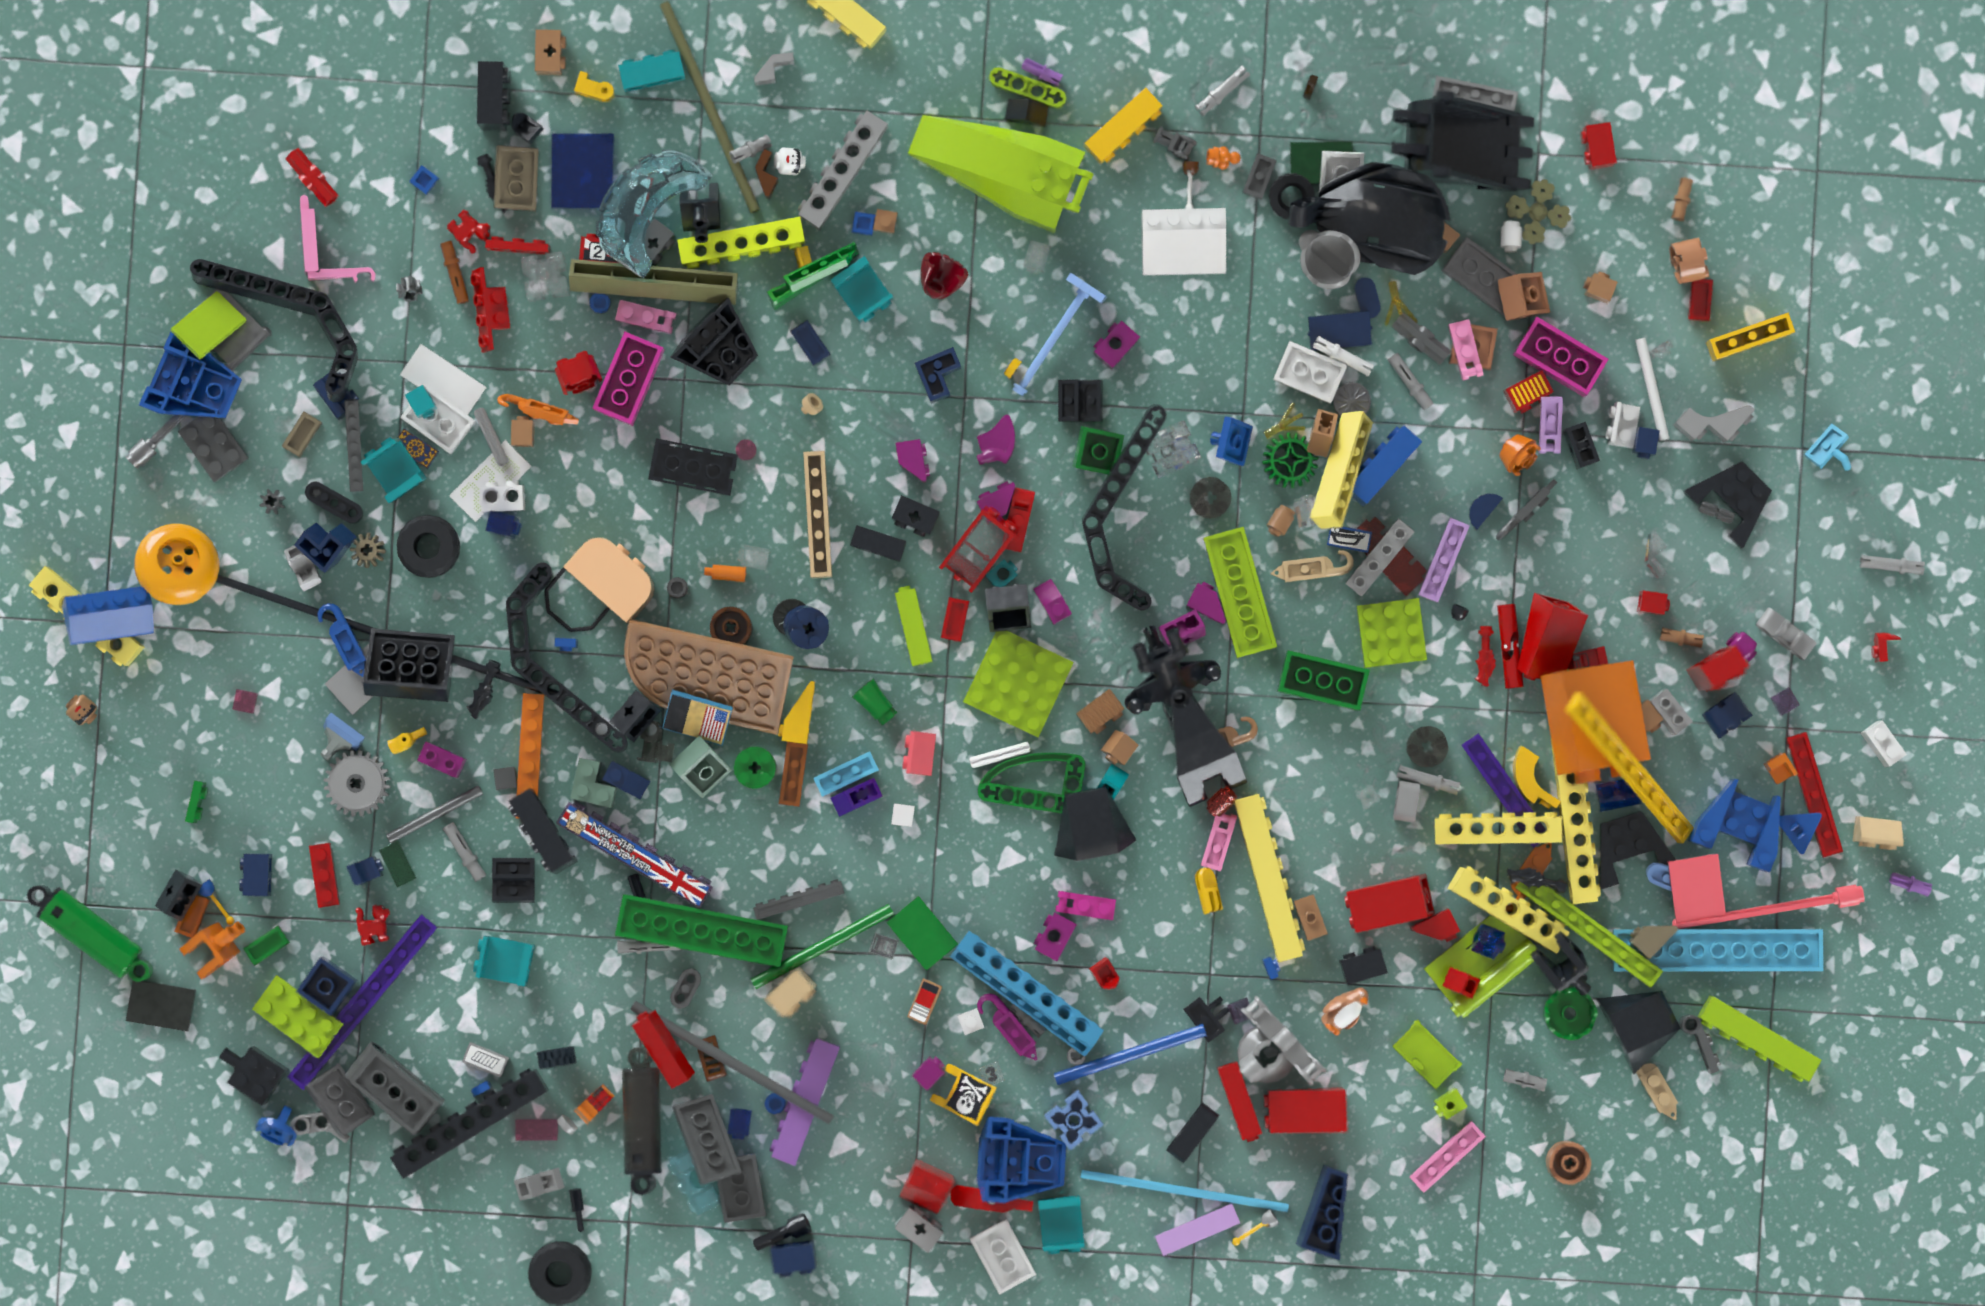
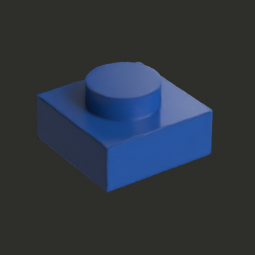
M555 638V647H560V651L572 652V648H577L578 646L577 639Z
M1270 956L1262 959L1269 979L1272 980L1279 977L1277 972L1280 971L1276 959L1272 960Z

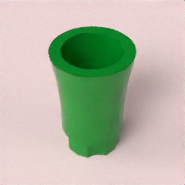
M874 678L852 696L882 726L897 714V711L892 707L893 705L883 694Z

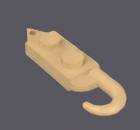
M1339 550L1338 554L1344 555L1347 558V564L1344 567L1334 568L1331 560L1328 557L1322 556L1283 561L1282 565L1270 574L1285 580V583L1340 576L1352 570L1354 560L1349 552Z
M1651 1063L1644 1064L1636 1072L1639 1080L1657 1111L1676 1120V1104H1678V1101L1658 1067Z

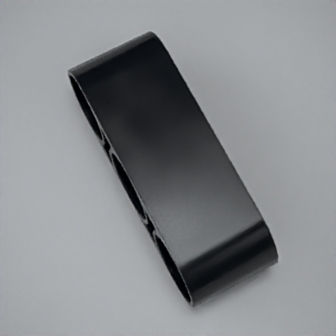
M1202 1102L1166 1151L1184 1163L1220 1115Z

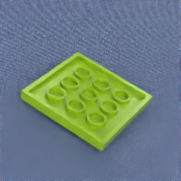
M1009 631L996 632L963 703L1038 738L1074 662Z

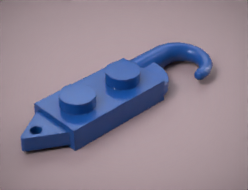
M332 603L323 605L318 611L317 617L319 622H323L322 615L326 610H331L334 613L337 621L331 625L329 634L347 669L364 677L367 658L341 609Z

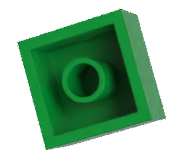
M1081 426L1073 467L1108 475L1121 454L1125 435Z

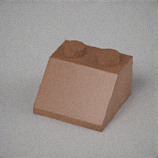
M1542 272L1516 274L1497 280L1506 321L1550 313Z

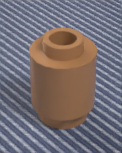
M1280 505L1279 508H1276L1266 525L1269 528L1268 532L1276 537L1280 535L1285 536L1294 520L1295 512L1284 505Z

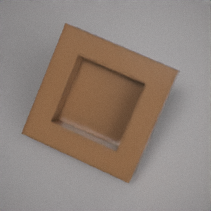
M877 209L873 230L894 234L897 212Z

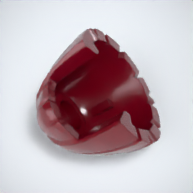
M928 252L922 259L920 271L922 288L925 294L933 299H943L952 295L968 278L967 269L963 268L960 262L954 261L953 258L950 259L945 254Z

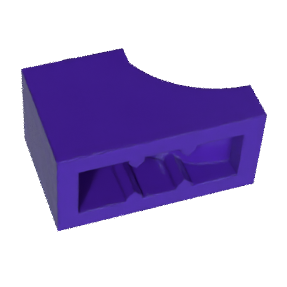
M872 778L830 799L840 817L883 797L875 778Z

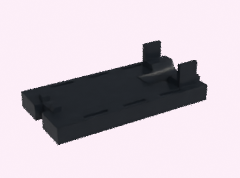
M656 438L648 480L730 496L733 479H730V472L735 471L738 455ZM670 444L682 446V448L670 446ZM690 448L702 450V452L690 450ZM711 452L723 454V456L711 454ZM663 479L673 480L675 482L665 481Z

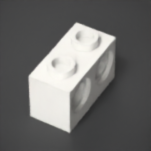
M519 481L506 482V486H498V482H486V487H480L481 512L525 510L524 485H519ZM512 490L518 493V499L515 502H511L508 499V493ZM491 491H495L498 496L494 503H490L487 500V495Z

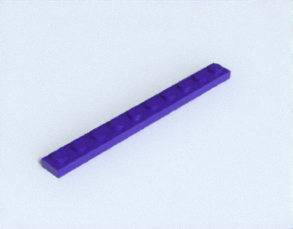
M423 914L418 917L336 1018L343 1025L320 1058H316L310 1052H307L287 1076L302 1090H305L304 1087L315 1078L437 930L438 927Z

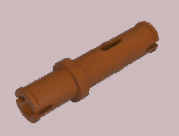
M452 241L443 242L440 244L445 260L443 264L444 267H447L457 304L469 302L459 267L460 259L456 256Z

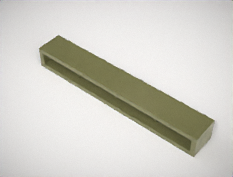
M571 259L569 271L570 291L718 304L729 297L732 305H736L738 273L630 264L637 273L635 274L621 263Z

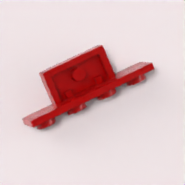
M479 267L472 270L471 284L474 287L473 303L477 311L476 325L479 327L478 343L481 347V352L486 353L494 350L492 330L509 329L510 320L506 288H486L484 267Z

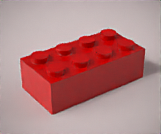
M1737 645L1719 649L1686 669L1698 691L1705 690L1708 692L1719 690L1728 684L1727 680L1737 679L1746 674L1745 669L1750 666Z

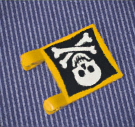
M947 1064L945 1071L956 1076L957 1079L947 1099L933 1094L930 1101L978 1126L997 1088L955 1065Z

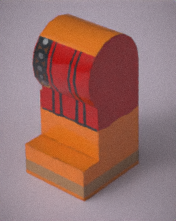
M602 1084L574 1111L588 1124L614 1097V1094Z

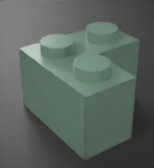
M579 758L570 799L613 808L617 787L597 783L602 762Z

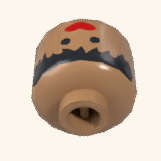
M75 695L65 706L67 708L66 715L77 725L85 723L89 725L97 717L95 714L97 705L86 695Z

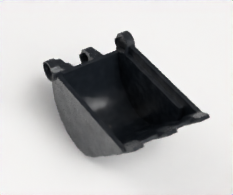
M1437 91L1436 98L1412 101L1408 104L1407 110H1393V122L1406 126V143H1395V141H1392L1391 153L1405 158L1404 168L1426 174L1434 183L1477 185V190L1517 192V190L1531 189V179L1518 177L1519 159L1532 158L1533 148L1519 146L1520 128L1534 127V117L1524 116L1519 112L1456 97L1453 91Z

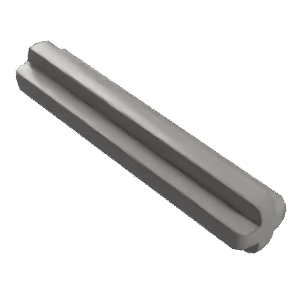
M483 407L476 409L474 415L499 466L507 464L509 460Z

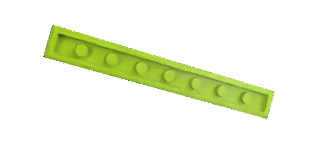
M1521 882L1515 887L1649 988H1652L1663 973L1660 968L1567 899L1555 893L1552 888L1545 886L1540 888L1531 886L1528 888Z

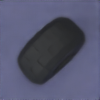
M433 515L419 516L407 522L399 533L396 545L397 554L403 566L411 573L425 578H433L445 574L452 569L460 554V540L456 530L446 520ZM427 534L437 536L440 542L439 552L430 559L422 558L417 551L419 540Z
M565 1241L549 1243L540 1248L531 1259L528 1269L530 1287L539 1299L548 1304L565 1305L572 1303L585 1293L590 1284L592 1276L591 1263L586 1253L577 1245ZM561 1261L569 1265L572 1270L571 1281L566 1285L553 1283L548 1276V1268L551 1263Z

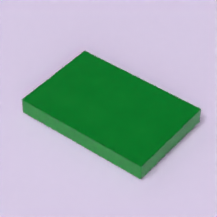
M919 896L886 922L926 971L958 945L956 940Z

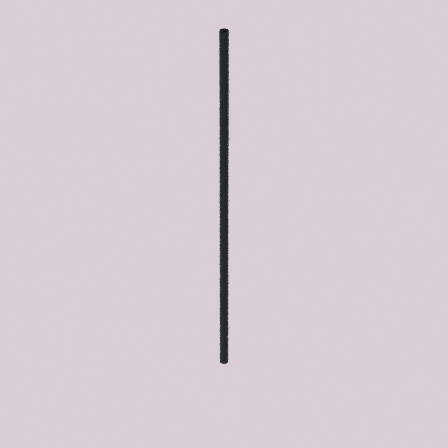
M186 567L184 569V572L191 574L193 570L189 567ZM218 574L216 583L316 617L318 616V608ZM325 611L322 615V619L333 623L337 621L333 613ZM346 618L351 629L368 635L371 634V629H377ZM453 655V664L486 675L487 668L485 665ZM502 671L494 675V678L541 693L526 679ZM552 688L548 689L550 695H556L559 692Z

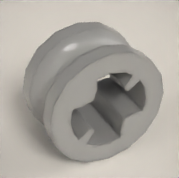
M1072 1047L1068 1050L1067 1058L1071 1064L1080 1065L1085 1061L1086 1056L1073 1061V1057H1070L1071 1052H1076V1050Z

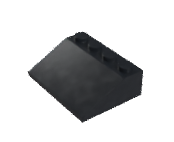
M371 629L363 677L364 695L448 702L455 635Z

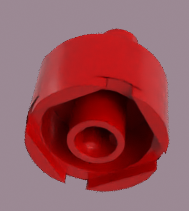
M587 351L577 353L576 357L572 359L564 358L556 362L557 367L554 371L564 395H568L567 391H572L573 394L587 391L595 387V381L599 380V383L602 381L593 355L588 354Z

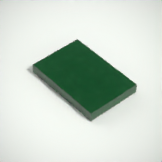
M1290 142V174L1297 173L1304 176L1311 185L1320 184L1322 151L1353 152V142Z

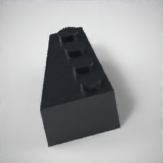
M532 788L509 800L511 806L508 808L514 818L518 816L522 823L519 827L525 836H530L532 840L530 845L536 854L540 853L543 860L540 862L546 872L550 870L551 873L558 874L578 862L576 857L571 856L568 852V844L561 835H558V828L552 819L548 818L546 809Z

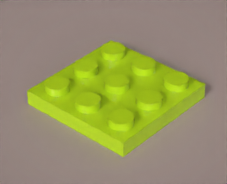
M1419 598L1356 606L1364 668L1427 660Z

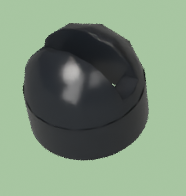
M1454 604L1451 609V616L1457 621H1462L1466 618L1469 609Z

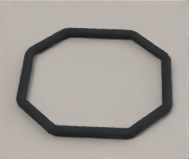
M563 567L545 588L546 612L570 632L592 630L610 610L608 606L591 626L571 628L550 610L549 590L566 571Z

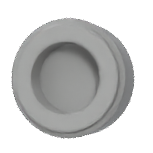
M564 1114L557 1120L558 1125L568 1134H573L578 1129L576 1124Z

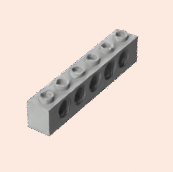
M869 111L858 116L855 121L857 126L853 132L849 131L843 140L846 143L842 149L837 148L832 156L834 161L830 166H825L820 175L822 179L819 183L815 182L809 191L811 196L807 201L803 200L798 207V211H800L799 217L818 230H821L888 128L886 122ZM862 130H867L870 132V137L866 140L860 139L859 133ZM852 147L859 150L858 155L855 157H850L847 154V151ZM839 165H845L848 169L846 173L838 174L836 168ZM833 182L836 184V188L834 191L828 192L824 189L825 184ZM821 199L825 204L823 208L816 209L813 207L814 201Z

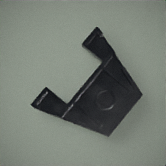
M1743 461L1684 490V493L1696 505L1713 490L1742 519V522L1728 535L1740 549L1745 546L1772 491Z
M1641 811L1600 824V889L1619 884L1613 865L1614 862L1654 851L1656 860L1659 863L1668 866V862L1676 861Z

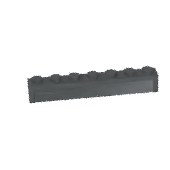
M345 399L350 492L363 491L358 399Z
M838 879L830 881L831 884L829 885L825 883L820 884L816 889L810 887L805 889L806 892H793V896L788 897L787 894L780 896L781 899L775 900V898L770 899L766 904H763V902L755 904L756 907H753L756 919L759 920L844 894L842 882H838Z

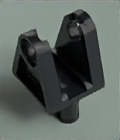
M709 183V198L696 200L690 199L689 185H680V211L683 232L695 231V241L697 243L708 241V230L721 229L718 183Z
M1560 931L1554 936L1556 943L1568 956L1562 963L1555 965L1539 949L1531 953V957L1536 965L1559 992L1570 984L1574 986L1581 996L1586 995L1590 991L1591 987L1586 982L1588 977L1584 974L1589 970L1583 951L1563 932Z

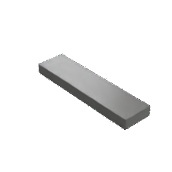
M1436 76L1432 95L1433 98H1436L1437 91H1453L1456 97L1515 111L1518 92Z

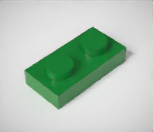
M194 781L185 822L197 823V820H201L203 808H201L202 799L205 800L208 793V787H205L206 782Z

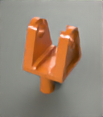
M237 921L234 925L223 929L220 923L217 922L199 931L179 950L185 956L203 943H207L213 951L214 958L197 972L199 978L203 980L240 953L233 940L243 934L245 928Z

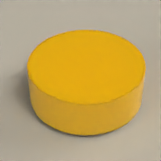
M1014 358L1005 370L1004 375L1011 379L1022 362Z

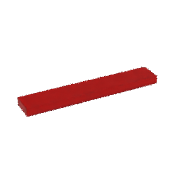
M1807 732L1786 737L1785 739L1794 768L1798 773L1797 778L1808 813L1820 812L1822 814L1821 820L1814 832L1821 856L1824 858L1843 852Z

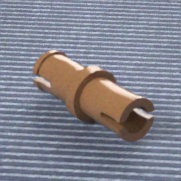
M1680 178L1678 193L1674 196L1675 205L1671 216L1673 220H1685L1687 204H1690L1691 201L1689 196L1693 184L1692 179Z
M1662 627L1660 641L1678 643V646H1683L1684 644L1702 648V639H1704V635L1688 633L1683 629L1677 631Z

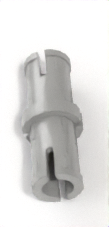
M764 135L752 142L747 141L745 145L729 151L730 158L736 164L747 157H755L756 153L772 147V143H769L771 140L767 135Z
M1506 1068L1503 1077L1504 1082L1521 1085V1088L1529 1087L1543 1092L1547 1084V1078L1529 1075V1072L1526 1071L1524 1073L1513 1071Z

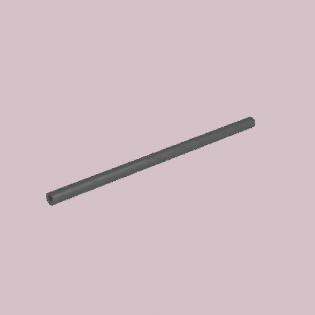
M637 1001L631 1007V1010L638 1015L644 1011L648 1013L653 1011ZM659 1015L671 1034L823 1122L830 1124L833 1120V1114Z

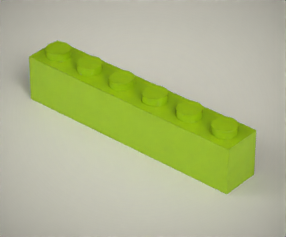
M1709 995L1697 1016L1702 1020L1701 1024L1709 1029L1715 1027L1720 1030L1718 1034L1728 1040L1731 1037L1738 1041L1736 1045L1746 1051L1751 1048L1756 1051V1057L1763 1061H1766L1768 1058L1774 1062L1773 1066L1782 1072L1785 1069L1792 1073L1791 1077L1801 1083L1803 1080L1810 1082L1822 1061L1714 996Z

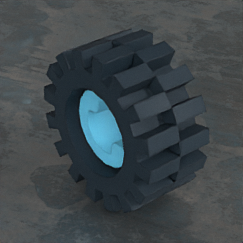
M574 1046L537 1052L539 1069L576 1063Z

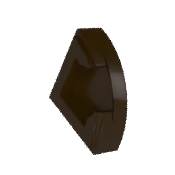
M1310 75L1303 98L1310 100L1318 80L1317 76Z

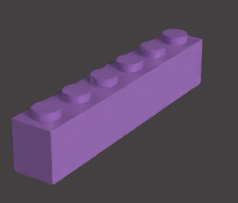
M816 1038L815 1042L811 1041L807 1049V1053H810L808 1061L803 1060L799 1071L803 1073L801 1080L795 1081L792 1091L818 1106L840 1046ZM788 1101L784 1110L788 1113L785 1120L781 1119L777 1129L780 1132L778 1140L773 1139L769 1151L773 1152L771 1157L795 1166L814 1116Z

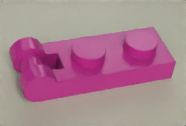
M1058 891L1059 903L1056 905L1055 912L1113 920L1116 905L1115 899ZM1068 899H1074L1073 908L1066 907Z

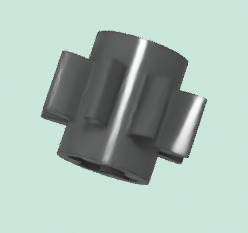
M412 276L401 278V284H396L398 298H403L406 302L418 300V294H422L420 280H416Z
M267 489V495H260L263 503L259 506L267 508L265 513L269 514L273 510L275 514H278L280 507L285 508L282 505V501L286 497H279V490H276L273 494L271 490ZM271 497L277 499V501L274 502V507L268 504L269 502H271Z

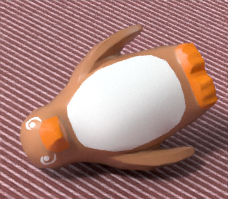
M1357 988L1332 999L1324 1007L1323 1013L1325 1014L1321 1016V1021L1326 1028L1336 1036L1340 1034L1342 1029L1352 1028L1358 1022L1363 1005H1368V992L1363 988Z

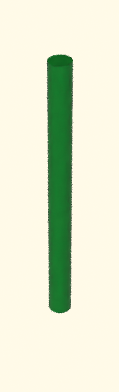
M888 903L781 962L780 967H771L750 979L757 990L893 916L894 912Z

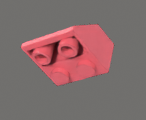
M911 731L910 735H906L905 748H909L908 756L903 758L902 767L906 769V773L932 776L936 734Z

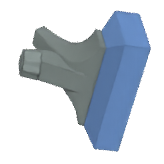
M330 713L323 726L328 738V744L321 752V756L328 761L340 750L350 751L352 749L357 751L362 746L365 737Z

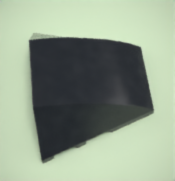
M728 297L711 309L681 340L670 358L730 386L758 357V354Z
M1107 787L1065 794L1061 823L1057 835V845L1054 852L1055 856L1075 861L1120 853L1136 841V837L1131 832Z
M1663 991L1596 999L1625 1053V1058L1633 1075L1681 1029Z

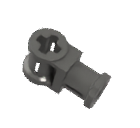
M1160 126L1153 140V143H1159L1167 147L1168 152L1183 161H1189L1188 156L1193 147L1197 145V142L1192 138L1177 132L1174 135L1164 130L1162 126Z

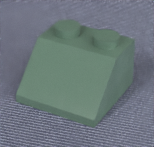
M700 735L669 764L701 798L706 796L732 771L728 764Z

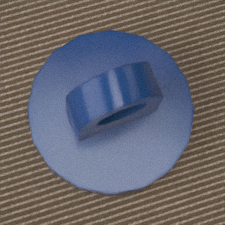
M284 1105L277 1120L272 1118L259 1119L256 1124V1131L260 1130V1135L264 1139L276 1145H283V1143H287V1146L293 1145L297 1134L290 1126L286 1125L292 1108Z

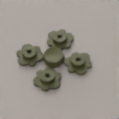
M1542 179L1541 182L1534 181L1532 184L1533 190L1531 195L1536 197L1539 203H1534L1529 208L1525 204V198L1513 195L1510 197L1509 202L1505 204L1506 209H1508L1507 215L1510 218L1516 217L1521 219L1523 214L1529 212L1530 217L1534 221L1524 226L1525 231L1522 233V238L1528 240L1531 245L1536 242L1542 243L1545 239L1543 235L1545 228L1541 227L1538 221L1544 220L1547 216L1551 220L1550 224L1552 226L1557 225L1559 228H1565L1567 222L1571 220L1570 210L1567 206L1560 207L1555 205L1553 210L1547 213V208L1542 203L1546 199H1552L1555 187L1553 184L1548 183L1546 179Z

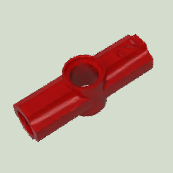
M298 147L288 154L285 160L299 175L298 178L309 191H312L325 207L334 203L339 195L326 181V177L318 167L310 162L304 152Z

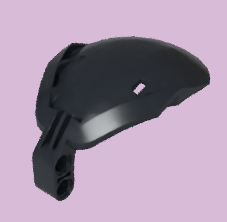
M1370 162L1327 182L1321 188L1319 197H1303L1290 204L1288 224L1293 227L1302 228L1316 223L1319 232L1327 230L1341 232L1357 244L1360 251V262L1376 264L1378 267L1416 275L1433 266L1443 254L1448 241L1443 239L1445 220L1450 221V215L1442 192L1426 174L1412 171L1399 165ZM1374 184L1385 186V188L1374 186ZM1368 237L1379 238L1378 243L1367 242Z

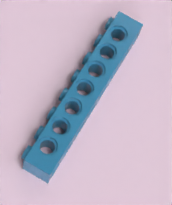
M968 931L950 956L1084 1057L1093 1048L1104 1031L1098 1024L1090 1021L1079 1010L1074 1009L1063 998L1055 995L1045 985L1040 984L1029 973L1020 969L1013 961L1005 958L994 947L989 946L978 935Z

